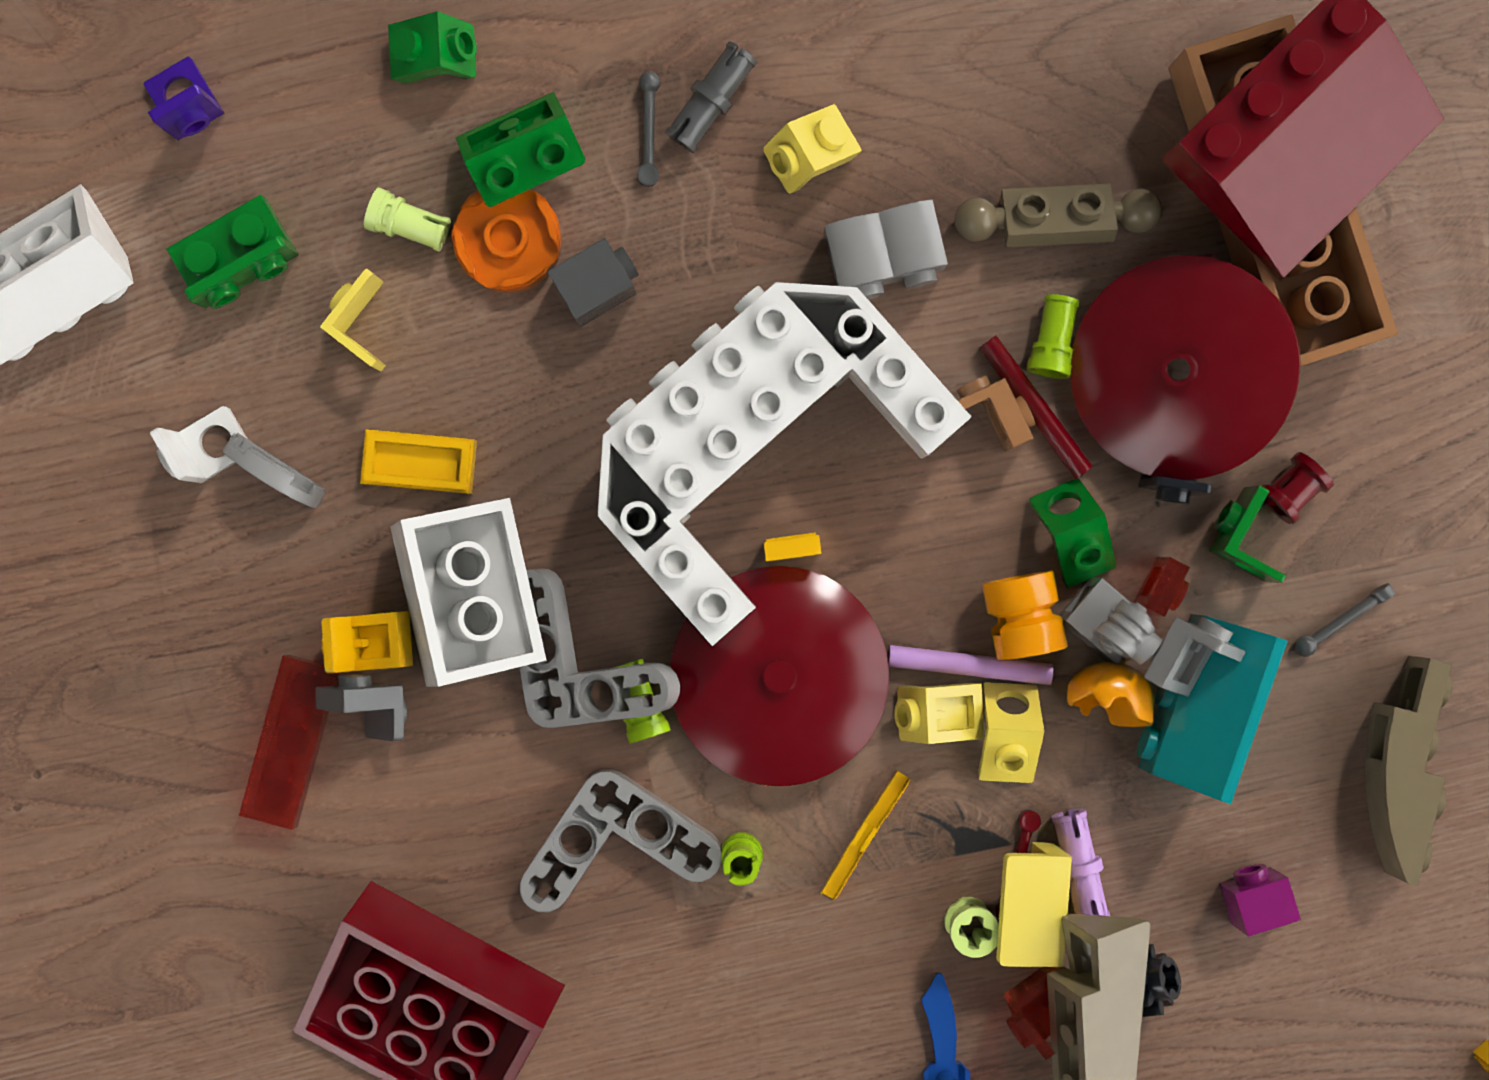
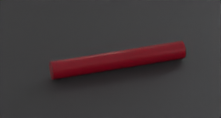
M997 335L979 347L1001 379L1006 378L1014 397L1022 396L1032 412L1036 427L1072 476L1077 479L1093 467Z

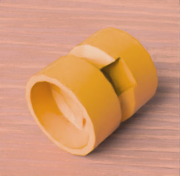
M1052 570L1018 575L982 584L987 613L998 619V623L991 629L997 660L1031 657L1059 651L1068 647L1063 619L1061 616L1052 613L1051 609L1059 601Z

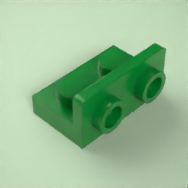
M554 92L455 137L463 161L488 207H493L579 167L586 161L566 114Z
M261 194L166 248L188 286L184 290L188 300L205 309L209 306L212 309H217L232 303L241 295L239 289L256 279L263 282L279 276L287 270V262L299 255L269 201Z

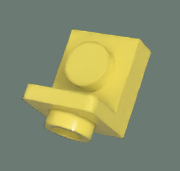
M962 683L926 687L899 686L897 688V703L895 705L894 717L899 729L900 740L935 744L984 739L982 684Z

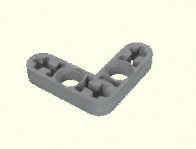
M537 568L526 570L530 589L542 587L544 590V598L533 599L536 616L549 615L550 622L539 624L540 633L544 632L550 635L556 646L554 658L550 662L542 661L520 667L526 708L529 716L536 724L545 728H556L644 717L668 710L677 702L680 694V682L672 668L664 663L651 662L578 673L562 580L555 572L549 569ZM558 670V677L542 680L541 673ZM597 680L607 683L612 690L613 702L608 710L598 708L591 697L592 687ZM649 681L650 683H659L661 694L655 696L652 694H642L630 697L629 687L641 685ZM550 695L554 697L560 696L562 707H548L546 697Z
M601 769L594 772L586 780L524 873L520 882V894L524 903L530 909L537 912H551L558 909L566 901L612 831L682 878L691 882L708 880L718 871L721 864V845L719 840L710 831L622 772L615 769ZM609 780L616 783L618 788L615 795L626 804H629L632 794L642 799L632 809L626 825L617 820L624 811L622 808L612 802L606 804L604 808L595 803L598 797V793L592 789L595 783L603 787L607 785ZM656 810L665 816L668 822V829L662 837L647 839L638 832L636 820L642 812ZM580 825L589 831L592 845L587 852L574 855L563 848L561 834L566 827ZM677 825L687 829L681 835L680 840L690 847L696 848L700 842L708 845L707 857L711 860L708 865L699 862L694 868L689 867L686 864L688 859L687 852L676 844L672 855L662 850L672 841ZM548 851H551L561 863L575 867L577 870L574 874H571L564 867L554 884V887L560 893L555 895L549 892L544 898H541L535 893L538 884L532 877L535 875L539 878H544L556 861L545 856Z

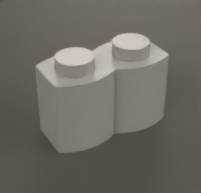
M933 200L905 204L879 213L856 216L824 226V237L836 286L857 287L868 300L883 295V286L891 283L904 281L906 289L935 283L938 281L936 273L944 271L948 265Z

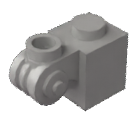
M1103 578L1089 579L1059 614L1067 629L1108 662L1117 664L1123 658L1125 661L1133 659L1141 665L1156 652L1162 642V639L1154 633L1156 629L1152 625L1153 621L1146 614L1147 610L1138 602L1128 601Z

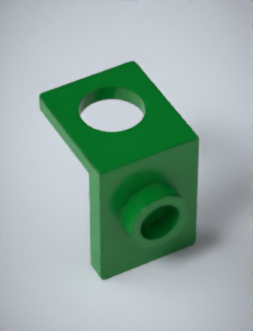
M1079 478L1029 498L1031 507L1052 537L1062 581L1067 588L1116 568L1117 565L1106 515ZM1063 498H1074L1080 502L1076 510L1067 514H1055L1049 510L1054 502Z
M1260 485L1244 487L1236 502L1230 500L1220 512L1215 523V529L1219 533L1209 552L1264 582L1282 583L1286 575L1238 549L1269 493V490Z

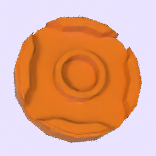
M529 189L493 207H488L480 192L476 191L467 197L461 206V211L457 216L456 224L454 222L451 236L455 257L470 278L489 290L504 293L528 290L547 278L549 275L547 271L554 268L559 260L563 239L559 219L545 197Z

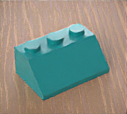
M1191 614L1189 623L1197 626L1201 617H1204L1233 632L1229 643L1246 651L1240 662L1213 650L1188 697L1159 686L1157 687L1155 704L1159 706L1153 726H1146L1137 746V756L1141 758L1139 768L1162 779L1231 804L1288 641L1212 617Z

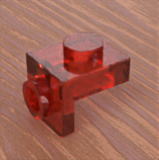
M1041 967L1003 994L1012 1014L1006 1020L1010 1030L1025 1049L1033 1044L1046 1060L1055 1054L1048 1038L1051 1035L1047 973L1063 967Z

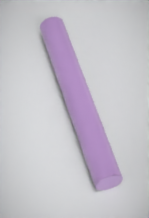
M890 645L888 650L889 667L1051 685L1053 678L1052 663L1017 659L997 660L996 657L895 645Z

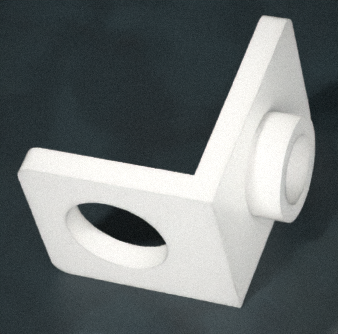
M222 406L180 432L158 427L150 432L159 448L156 451L157 456L163 467L172 477L182 481L203 483L235 464L227 455L219 458L209 456L202 446L205 432L214 426L226 428L231 436L233 433L237 434L238 432L247 438L230 408Z

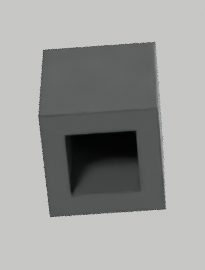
M606 238L547 271L581 327L637 294L630 281L639 275L623 247L613 251Z

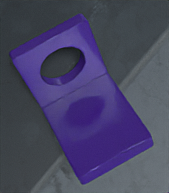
M189 56L144 82L146 90L156 105L155 108L148 111L152 121L178 141L184 137L201 132L211 121L224 114L223 109L195 62ZM177 79L192 81L194 85L167 100V88L173 81Z

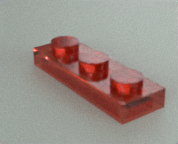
M289 654L282 656L239 816L290 830L298 827L329 711L316 709V687L336 686L337 676L340 673H326L324 664Z

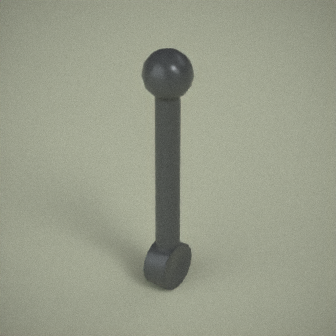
M648 71L643 73L639 79V86L644 91L643 165L638 169L637 176L643 186L652 187L659 181V172L654 166L655 91L660 87V78L656 73Z
M1389 583L1376 588L1370 593L1369 597L1312 636L1303 635L1299 637L1295 642L1296 652L1303 657L1313 655L1319 643L1375 605L1390 599L1395 595V591Z

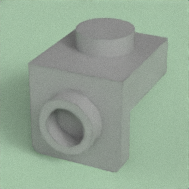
M1176 617L1166 637L1162 639L1159 648L1151 656V665L1144 678L1161 688L1188 697L1213 650L1240 662L1246 651L1229 643L1233 632L1204 617H1201L1197 626Z

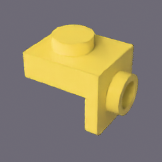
M835 104L787 123L763 149L772 171L779 177L789 194L800 190L811 178L852 161L862 151Z

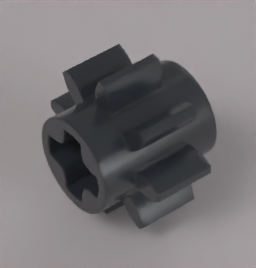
M1149 944L1142 1017L1164 1015V1006H1173V1000L1178 998L1181 991V976L1177 964L1171 957H1167L1165 953L1156 954L1153 944Z

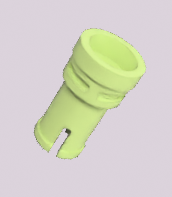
M380 187L374 191L364 218V229L375 233L385 232L390 237L396 234L429 246L438 252L441 251L443 244H445L451 225L450 218L409 205L404 198L400 196L395 198V195L391 194L390 191Z

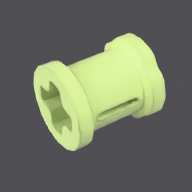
M961 897L956 903L947 908L944 916V926L959 952L971 958H979L990 954L997 947L999 923L996 917L986 908L982 900L974 897ZM977 916L983 928H974L971 937H966L961 925H970L972 917Z

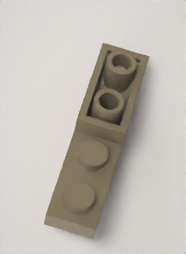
M1408 655L1395 707L1374 702L1365 759L1366 797L1376 848L1385 872L1408 884L1418 886L1421 873H1424L1431 863L1433 850L1430 838L1435 820L1440 818L1446 805V791L1444 789L1446 778L1426 772L1425 768L1427 761L1431 760L1436 753L1439 742L1436 725L1441 708L1449 701L1453 684L1452 678L1449 676L1452 664L1431 658Z

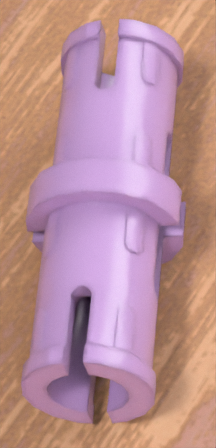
M1086 809L1067 810V816H1064L1063 812L1053 814L1051 818L1055 825L1059 847L1072 857L1069 890L1075 914L1110 916L1099 874L1104 867L1101 857L1094 853L1086 818Z

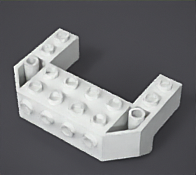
M780 282L774 283L765 292L760 286L755 287L734 307L739 314L723 329L717 323L709 327L691 345L696 351L692 357L680 367L675 361L670 362L650 380L649 384L654 390L638 404L632 398L627 400L606 420L611 428L603 434L598 517L712 646L756 607L683 523L691 517L689 513L822 395L834 385L838 388L845 380L850 378L921 459L932 453L972 417L857 287Z

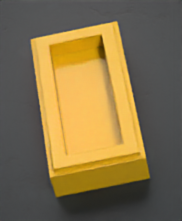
M365 429L360 484L472 494L477 440Z

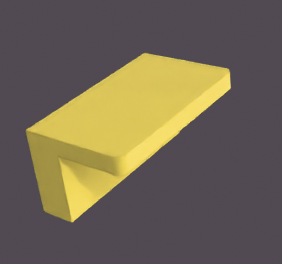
M1032 842L1031 853H1006L1003 857L996 960L1002 966L1064 967L1065 936L1062 917L1068 915L1072 857L1054 843Z

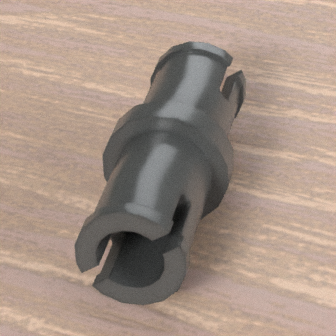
M731 41L726 44L725 50L703 81L697 79L690 89L694 94L672 125L665 131L680 146L684 144V148L691 153L696 151L697 145L719 114L726 115L732 107L729 100L751 69L757 64L753 56L743 48L738 51V45Z

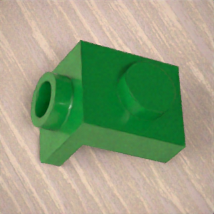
M437 11L388 25L390 77L392 80L407 84L443 74H450L465 80L476 77L477 45L472 24Z

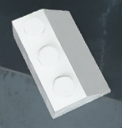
M81 184L0 233V365L8 360L16 361L21 359L32 350L35 343L55 331L63 332L70 329L79 321L81 315L101 303L108 304L117 300L126 292L128 286L134 283L126 253L91 196Z
M510 498L403 519L390 526L426 687H439L547 661Z

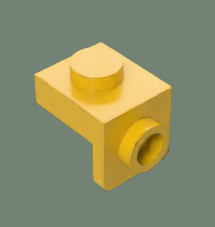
M409 611L322 619L321 649L324 655L326 673L413 666Z

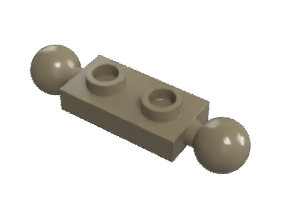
M1111 183L1002 189L999 200L1000 208H995L991 202L983 198H971L963 202L955 214V227L964 239L972 242L984 241L991 237L996 230H1003L1005 248L1114 242L1118 232L1117 223H1121L1126 230L1133 233H1145L1153 229L1160 221L1162 205L1159 198L1153 192L1146 189L1132 190L1124 195L1121 201H1114Z

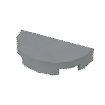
M238 432L237 434L233 433L222 450L232 461L261 481L309 507L317 508L327 493L324 491L325 488Z

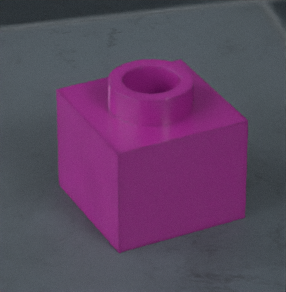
M1265 864L1242 867L1233 873L1234 879L1219 883L1232 925L1248 937L1301 920L1288 877L1271 867L1267 868Z

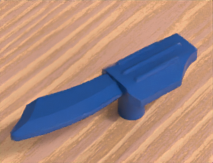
M938 972L921 998L930 1026L935 1061L929 1062L923 1070V1080H970L969 1069L963 1062L956 1060L957 1031L955 1013L944 976Z

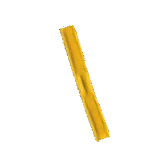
M898 770L895 771L820 891L821 895L823 893L834 901L839 896L878 829L907 788L911 780Z

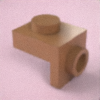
M986 375L957 389L961 398L957 401L965 410L980 403L983 404L1005 451L1034 439L1029 429L1035 426L1032 412L1022 396L1014 397L1006 378L990 384Z

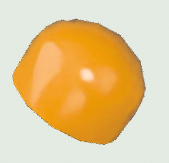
M1114 662L1096 663L1082 668L1073 676L1068 684L1067 703L1070 706L1079 707L1083 716H1088L1091 709L1095 706H1101L1105 709L1110 723L1114 726L1146 727L1153 723V692L1151 684L1144 678V673L1132 666L1122 663L1116 664Z

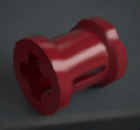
M1297 452L1291 458L1292 465L1271 485H1262V487L1269 490L1263 503L1276 516L1288 524H1294L1300 518L1298 512L1320 491L1327 493L1334 486L1328 473L1315 460L1302 452Z

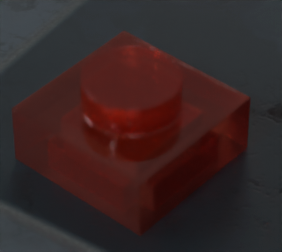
M1156 557L1134 603L1138 602L1147 610L1146 613L1154 616L1165 617L1168 610L1175 611L1187 593L1189 582L1185 581L1184 578L1190 567L1171 557Z

